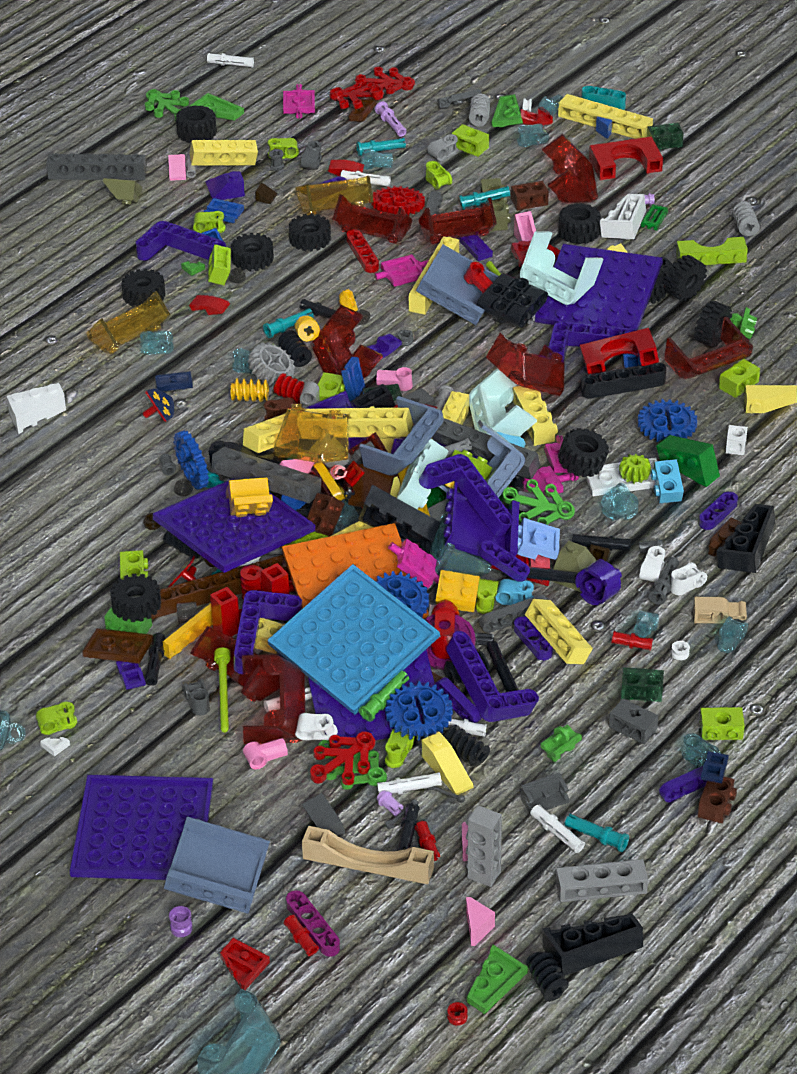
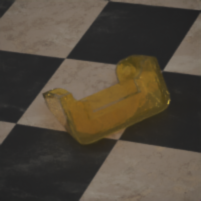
M291 404V407L287 408L276 439L274 455L314 463L347 460L348 414H342L341 410H330L328 414L306 411V408L302 407V404Z

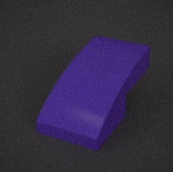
M391 334L378 337L376 344L364 347L363 355L374 362L394 352L402 344V341Z
M116 661L117 670L126 690L146 685L138 663Z

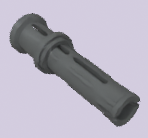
M669 557L660 578L654 582V589L649 594V599L654 604L661 605L665 603L666 594L671 589L672 571L676 570L679 565L677 558Z

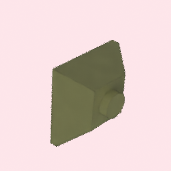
M103 178L104 184L123 205L137 203L142 192V186L136 181Z
M568 540L559 552L553 570L579 573L597 560L585 546ZM552 581L581 592L575 583Z

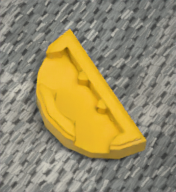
M349 289L343 290L339 294L340 304L354 316L357 315L359 310L353 292Z

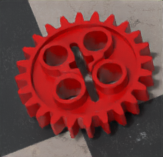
M387 186V189L381 188V190L373 192L371 205L377 211H381V213L387 212V215L394 214L396 216L398 214L403 216V214H415V212L423 210L425 196H423V193H419V191H414V188L408 189V187L402 188V186L390 188Z

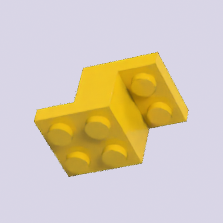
M268 478L229 480L226 497L229 498L231 515L245 517L247 514L255 513V515L261 516L270 511L273 498L272 494L269 495Z
M441 570L435 604L447 599L456 605L458 610L474 612L480 576Z

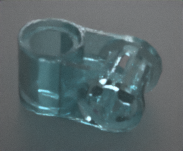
M542 124L524 125L518 128L520 134L517 144L519 146L528 147L545 144L549 140V134Z
M169 331L142 332L140 334V351L146 355L171 353L174 349L172 343L173 334Z
M245 349L234 350V363L232 365L234 371L252 374L253 370L249 369L250 364L248 363L251 351Z
M729 616L719 630L718 649L725 653L733 652L739 642L745 637L749 624L747 622H738Z
M689 733L684 737L682 757L698 768L704 766L708 751L721 754L716 746L711 745L695 733Z

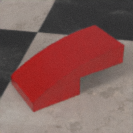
M539 108L536 113L520 109L523 124L549 125L553 123L552 112Z
M331 160L328 172L337 176H341L342 170L360 171L362 173L364 164L350 160Z
M197 295L189 304L191 311L206 309L208 315L222 314L230 305L227 300L208 295Z
M353 460L345 469V471L347 470V475L344 479L353 487L364 475L365 471Z

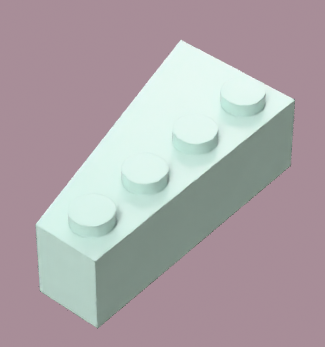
M430 439L416 459L408 466L397 499L416 509L419 507L422 509L428 501L427 497L431 489L422 487L419 483V478L426 465L445 459L449 451L433 439Z

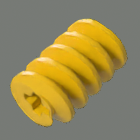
M302 316L295 323V330L303 341H312L318 337L320 328L313 317Z
M236 378L235 382L231 384V400L234 401L237 396L238 401H241L244 396L245 401H249L250 397L253 402L257 400V397L260 402H263L264 398L268 401L269 385L267 379L264 380L263 384L260 383L259 379H257L256 384L250 379L249 384H247L245 378H243L242 383H239L238 378Z

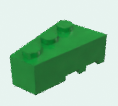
M669 435L656 445L660 461L677 459L679 472L704 487L709 486L720 477L713 444Z

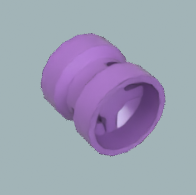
M184 906L174 907L169 913L171 933L176 937L188 936L192 932L190 909Z

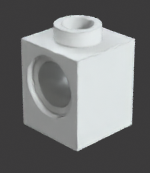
M729 425L726 453L744 455L748 427Z

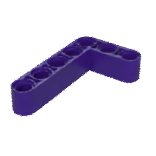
M159 221L136 241V252L139 260H149L167 245L209 260L214 244L226 247V243L167 221Z
M559 321L553 327L549 343L548 363L552 366L563 365L568 346L580 347L581 344L637 330Z
M457 454L426 465L419 478V483L422 487L432 489L453 481L458 482L459 489L491 532L499 537L506 535L513 523V517L467 456Z
M251 590L245 594L234 651L233 667L237 673L246 674L252 669L260 618L283 621L291 620L302 610V599L299 596Z
M463 631L454 632L446 650L480 716L485 721L495 722L530 715L539 701L538 694L531 689L499 693L468 634Z

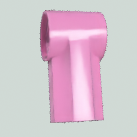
M401 367L396 371L378 370L376 383L378 386L384 384L385 386L397 387L400 391H408L413 387L412 371L407 367Z
M283 738L264 744L250 742L243 748V753L250 767L255 770L263 768L267 761L288 755Z

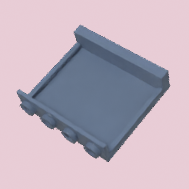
M443 244L416 291L477 325L485 311L476 305L483 293L475 284H469L464 279V274L473 261ZM484 268L485 275L492 282H494L499 277L498 275Z
M187 817L164 889L248 914L270 841Z

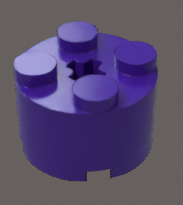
M598 559L577 574L575 583L576 587L580 588L582 592L580 594L587 603L598 605L606 602L620 591V578L622 574L619 569L614 568L610 563L603 559Z

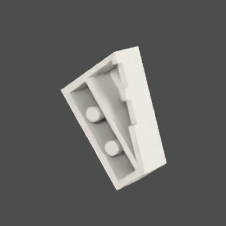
M627 194L617 204V208L614 211L610 210L608 216L600 220L602 238L626 240L635 238L646 213L644 194Z
M59 383L7 396L9 414L18 434L22 433L23 429L30 425L34 427L41 419H49L66 410L64 393Z

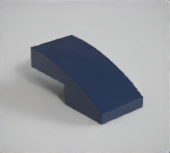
M708 751L701 779L722 784L729 755Z

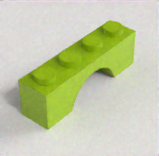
M744 237L727 238L725 243L716 247L702 246L694 240L677 241L676 257L677 259H682V256L690 255L704 265L746 263L748 248Z

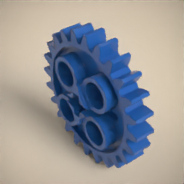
M662 399L661 403L655 400L654 404L648 403V407L643 406V410L639 411L638 427H640V432H644V436L650 435V440L656 438V442L666 439L669 435L687 439V436L692 437V432L696 431L697 415H695L694 410H691L690 406L685 407V403L678 404V400L672 403L671 399L668 402Z
M185 430L174 434L175 455L187 481L197 490L208 486L209 476L207 473L209 472L207 464L201 454L202 450H199L198 443L195 442V438H192L191 433Z
M392 571L391 576H388L386 573H384V578L377 576V581L375 582L423 618V613L426 614L427 607H429V593H427V587H423L422 581L417 582V577L410 579V573L403 576L402 571H400L399 575H395L394 571Z
M418 681L417 686L410 682V687L408 688L403 684L402 690L396 688L395 694H390V700L386 701L385 713L386 720L389 721V727H394L395 733L401 731V737L408 734L409 740L413 736H417V740L420 741L421 736L427 738L430 734H436V731L443 733V727L448 728L449 722L452 721L453 707L452 701L449 700V695H443V689L437 691V685L429 687V682L424 686L421 685L420 681ZM414 697L418 700L419 710L416 707V700L414 699ZM420 714H422V721L424 724H422L420 721Z

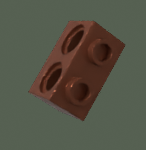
M543 181L511 186V201L517 211L546 206L549 201V191Z
M317 493L307 517L308 520L315 524L314 532L327 535L328 537L332 536L345 503L333 496Z
M724 777L722 784L707 781L699 802L698 818L723 824L725 815L729 816L732 804L730 801H735L736 798L735 779Z

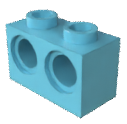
M677 459L654 462V467L651 469L650 474L651 480L655 481L654 494L658 496L659 503L682 501L684 490Z

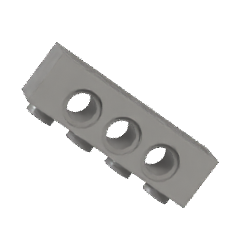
M477 806L473 813H469L466 820V825H468V832L466 834V839L468 840L466 854H468L466 863L468 879L492 887L501 873L502 814Z
M640 859L557 868L556 885L560 902L647 894L648 877L644 861Z

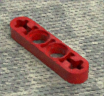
M349 230L346 234L347 243L361 266L368 273L377 272L379 270V260L363 234L359 230Z

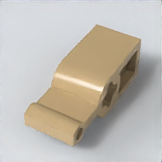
M694 597V623L721 624L729 619L743 621L747 618L746 602L744 601L728 602L723 597Z

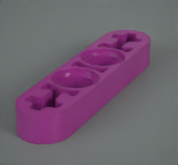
M298 890L289 892L286 896V907L289 912L295 915L300 924L309 930L310 937L319 946V950L323 955L328 957L337 955L340 951V940L303 892ZM305 913L313 915L309 919H304L301 916ZM315 928H323L324 932L317 934L313 930Z

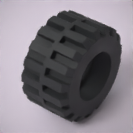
M201 105L188 106L181 109L176 115L178 137L187 143H191L192 140L213 139L217 132L215 112L209 109V107Z
M584 203L570 204L562 208L559 212L558 233L561 235L560 237L573 244L593 242L600 235V211Z
M587 428L572 429L566 433L558 454L559 462L563 464L562 467L568 470L567 472L574 473L575 476L593 477L594 474H599L603 469L609 452V446L606 444L607 441L602 439V435L597 434L596 431H590Z

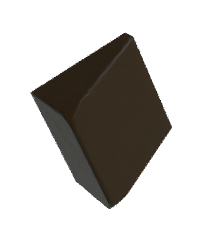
M260 183L255 191V198L258 202L271 204L277 196V193L264 183Z
M592 544L590 546L589 552L596 560L603 559L606 562L608 561L611 554L610 549Z

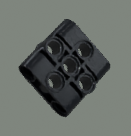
M502 273L480 296L476 305L484 309L485 313L494 316L498 323L508 322L523 328L545 304L548 292L529 284L526 278L516 279Z

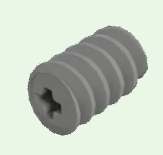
M477 94L471 99L469 120L474 126H484L489 119L490 98L485 94Z
M747 201L737 203L733 207L732 215L739 232L744 236L755 235L759 231L760 224L752 205Z

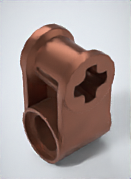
M293 398L269 400L264 404V409L266 410L264 420H269L296 409L299 410Z

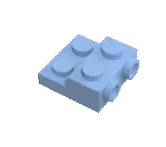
M523 518L518 528L517 554L534 560L537 555L556 560L559 555L560 529Z

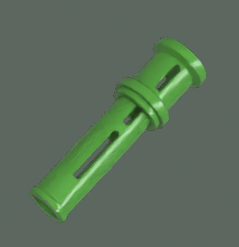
M401 670L378 694L370 696V700L359 708L360 715L367 721H373L375 715L380 710L385 709L386 701L390 699V694H395V689H400L409 680V676H406L407 673Z

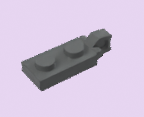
M477 89L439 98L437 100L439 109H447L450 104H454V106L461 105L464 101L471 103L472 97L481 94V90Z

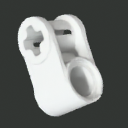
M653 546L649 548L645 561L641 566L639 579L655 582L660 578L665 567V550L662 547Z
M688 563L672 571L670 591L675 595H683L688 591L701 587L707 580V574L697 569L695 563Z
M302 713L298 718L295 735L301 740L328 741L332 735H337L338 733L329 714Z

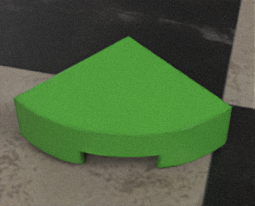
M190 261L181 263L182 269L191 276L205 270V264L198 262V264L190 263Z

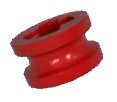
M460 1002L450 1004L447 1009L449 1023L455 1026L465 1024L468 1019L466 1005ZM460 1012V1015L455 1016V1013Z

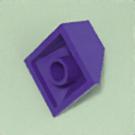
M232 171L205 181L212 199L226 200L245 196L244 179L240 171Z

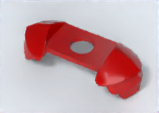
M445 599L435 605L431 612V615H435L434 628L440 632V637L431 644V649L434 655L440 659L450 658L446 647L455 632V615H460L457 606ZM447 621L450 623V627L448 629H441L439 624Z

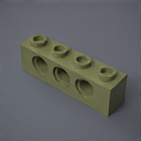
M500 178L481 179V193L505 187L501 184ZM507 197L484 202L483 209L487 230H508L511 216Z

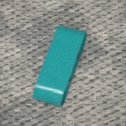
M584 86L582 88L581 98L625 110V92L595 86Z

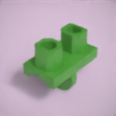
M747 307L744 309L743 316L734 313L732 318H730L731 323L729 325L737 328L734 337L737 340L741 336L750 339L755 330L753 327L757 322V317L750 315L751 309Z
M569 725L564 727L558 726L554 729V734L541 743V748L547 752L548 758L556 762L561 758L562 753L575 748V744L582 740V735L574 732Z

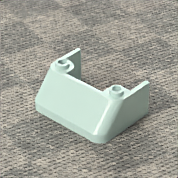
M535 231L520 271V278H526L529 284L547 291L548 296L565 305L576 303L594 285L603 258H586L577 280L553 267L555 255L547 249L552 232Z
M506 361L470 392L469 406L475 430L490 435L478 424V421L481 420L496 432L520 437L537 422V419L518 405L506 413L505 406L510 404L514 398L513 387L526 378L524 374Z

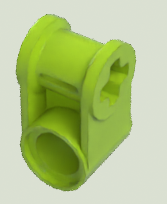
M271 138L268 140L269 152L274 149L282 150L284 153L282 159H292L298 156V144L294 138Z
M429 161L426 163L425 179L434 189L438 190L441 186L452 184L451 174L439 162Z
M221 211L196 213L193 230L203 233L217 228L219 233L224 232L226 229L223 223L224 213Z
M479 578L476 602L477 612L486 614L493 611L499 581Z
M62 702L38 710L36 720L41 733L51 735L55 732L75 727L77 717L74 715L75 707L73 703Z
M394 729L392 730L390 738L385 745L387 752L385 764L388 767L399 768L403 765L405 758L412 749L414 736L409 740L408 734L401 737V731L395 733Z

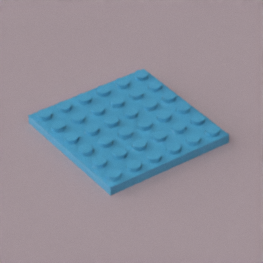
M352 564L268 639V645L355 715L359 712V708L370 700V696L378 694L401 670L409 666L440 637V632Z

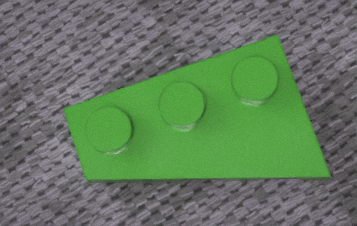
M209 93L190 105L209 107V109L215 112L217 118L236 120L244 114L243 107Z
M515 94L500 96L491 122L493 127L523 124Z
M492 945L490 954L485 959L483 968L467 996V1003L483 1014H486L528 973V967L495 945Z

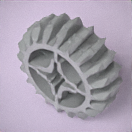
M262 342L255 346L249 354L248 363L250 364L249 369L253 370L252 374L257 376L256 379H261L262 383L267 379L269 386L271 384L274 386L282 373L287 374L286 377L293 376L295 366L293 365L294 361L290 359L291 355H287L286 350L283 351L281 346L277 347L275 343L271 345L269 342L266 344Z

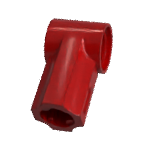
M474 261L465 272L464 279L469 284H475L484 293L493 282L485 275L484 266Z

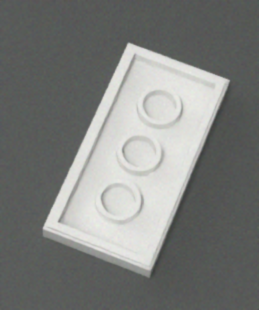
M649 458L651 469L654 467V462L657 461L656 458ZM620 462L605 464L599 474H594L593 477H586L592 496L654 488L655 481L651 480V474L648 480H643L642 483L626 482V479H622L620 475Z

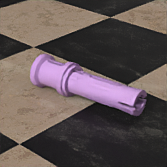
M385 101L377 103L375 112L381 115L383 121L388 122L399 137L404 136L407 132L406 128L394 116V111L388 108V104Z

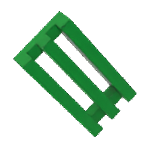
M652 204L641 222V227L647 226V229L654 227V230L657 231L668 213V208Z

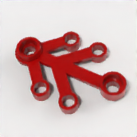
M375 67L374 75L381 79L366 78L363 74H359L355 78V84L361 83L363 87L367 83H375L376 87L381 86L382 89L385 88L387 94H393L399 89L412 90L415 85L414 79L403 77L395 67L389 69V76L383 73L382 67Z
M356 83L343 90L341 87H335L330 90L329 96L330 99L339 102L341 109L349 107L348 100L343 97H349L353 107L359 109L363 104L361 99L357 97H372L374 100H380L383 98L384 92L382 87H376L375 83H368L363 87L361 83Z
M361 732L356 738L332 735L329 738V746L331 748L316 746L313 756L317 760H323L326 756L336 758L324 766L320 764L312 766L310 778L316 784L323 783L327 778V774L345 762L342 783L352 785L355 779L353 756L360 752L357 771L360 774H367L370 770L368 753L375 746V738L369 732ZM341 745H349V746H351V747L348 748V749H342V748H340Z

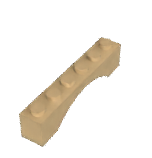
M308 826L302 840L303 859L423 884H429L434 870V851L411 847L400 851L383 852L370 850L351 844L330 830Z

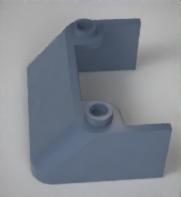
M398 396L396 398L398 408H409L414 424L412 431L394 454L360 444L364 467L391 476L400 473L416 459L443 423L444 418L441 410Z
M479 420L478 424L491 435L487 441V447L494 454V457L488 463L493 469L486 482L499 498L504 489L523 467L525 457L505 438ZM445 484L438 486L447 493L448 486ZM458 487L457 492L463 494Z

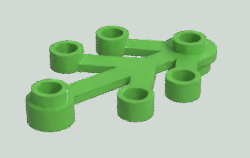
M151 89L146 93L148 102L145 103V110H154L156 118L163 117L165 107L174 114L176 121V115L181 109H177L173 105L184 107L189 105V98H180L178 90H173L170 93H161L156 89ZM158 102V107L155 109L154 103Z
M534 479L527 481L526 489L529 492H533L537 499L518 495L517 490L513 487L505 488L502 494V499L507 504H511L512 500L520 502V504L535 507L528 512L519 514V524L522 522L521 517H526L530 520L547 510L554 513L547 517H540L537 522L542 521L548 525L559 518L569 520L575 513L574 506L570 502L562 500L556 491V486L553 484L546 485L544 490L545 495L552 497L555 504L549 503L538 487V482ZM529 484H534L535 487L532 488L529 486ZM551 488L554 492H549L547 489ZM510 495L513 499H508L506 496Z
M322 740L319 743V746L331 748L329 740ZM374 750L369 751L368 762L371 765V769L367 774L355 776L353 784L368 783L371 786L377 787V783L387 781V774L379 767V753ZM360 752L354 755L353 773H359L357 765L360 761ZM326 756L325 758L328 759L332 757L334 759L336 757ZM339 766L331 771L332 773L327 774L326 779L334 780L337 775H342L345 766ZM341 778V787L343 789H351L353 787V784H343Z

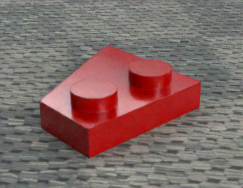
M232 938L220 952L221 960L243 991H246L270 963L269 956L235 938Z

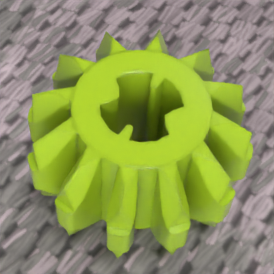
M628 454V457L622 458L619 471L621 478L626 479V482L642 483L643 480H648L651 466L649 459L644 458V455L637 456L635 454L632 456Z

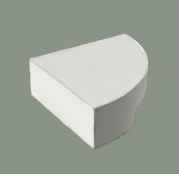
M49 737L41 740L40 744L41 747L53 756H56L70 746V741L64 737H60V739H50Z

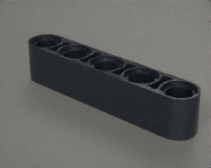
M658 362L646 366L639 365L585 375L582 377L581 395L584 398L592 399L663 386L666 382V365Z

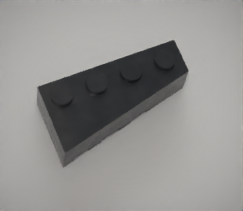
M374 485L371 486L358 520L373 527L395 523L400 538L408 539L412 543L428 541L430 546L441 523Z
M755 504L743 518L742 524L737 525L731 537L728 536L724 546L719 547L717 550L718 568L751 573L757 572L775 525L774 506Z
M633 914L604 918V922L598 923L592 922V920L583 922L584 925L571 927L570 924L561 925V929L551 930L550 927L542 929L543 948L546 952H551L554 955V959L565 976L643 947V927Z

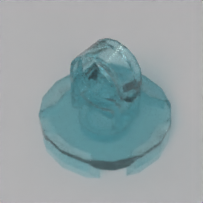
M618 483L610 492L602 497V513L608 518L617 520V517H624V520H628L638 512L639 501L633 493H630L624 483Z
M0 710V751L6 743L16 744L22 741L26 735L24 727L20 724L11 723L9 713L4 710ZM12 728L18 730V739H14L11 736Z

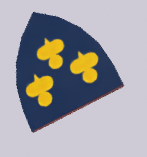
M159 389L147 390L145 393L153 405L143 412L144 417L148 418L158 411L165 422L169 421L174 415L173 398Z
M194 555L187 559L167 587H171L181 576L187 581L196 580L194 575L197 569L191 566L195 559Z

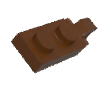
M372 97L361 99L363 106L359 109L354 108L348 116L349 120L364 121L376 106L378 100H374Z
M731 517L711 538L708 554L715 557L719 547L724 546L725 540L728 536L731 537L737 525H741L742 522Z

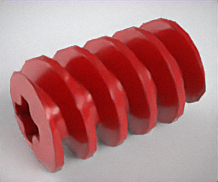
M282 373L275 382L274 393L283 398H293L297 404H300L304 382L298 381L296 378L293 379L292 376L286 377L287 374Z
M248 565L241 569L243 600L248 591H261V570H263L261 567Z

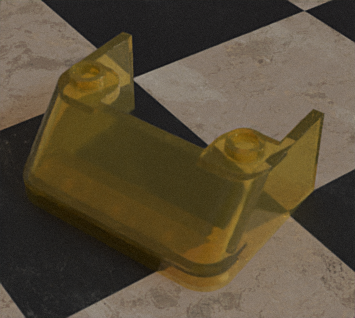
M370 176L315 185L307 184L295 188L302 211L307 213V215H310V213L316 215L317 211L349 206H354V209L364 208V204L373 202Z
M156 291L143 304L107 322H104L103 318L100 319L86 333V336L103 352L112 354L118 351V347L149 331L154 333L161 329V324L171 314Z

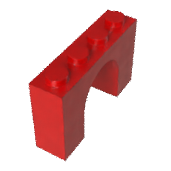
M652 136L589 146V160L599 180L615 178L616 163L614 160L619 158L638 160L646 173L662 171L663 157Z
M649 328L580 345L587 374L605 372L604 363L609 358L620 354L636 355L640 360L641 366L659 362L657 348Z
M278 563L261 570V591L290 594L288 573ZM228 587L210 594L214 631L223 640L238 634L242 609L238 607L237 596Z

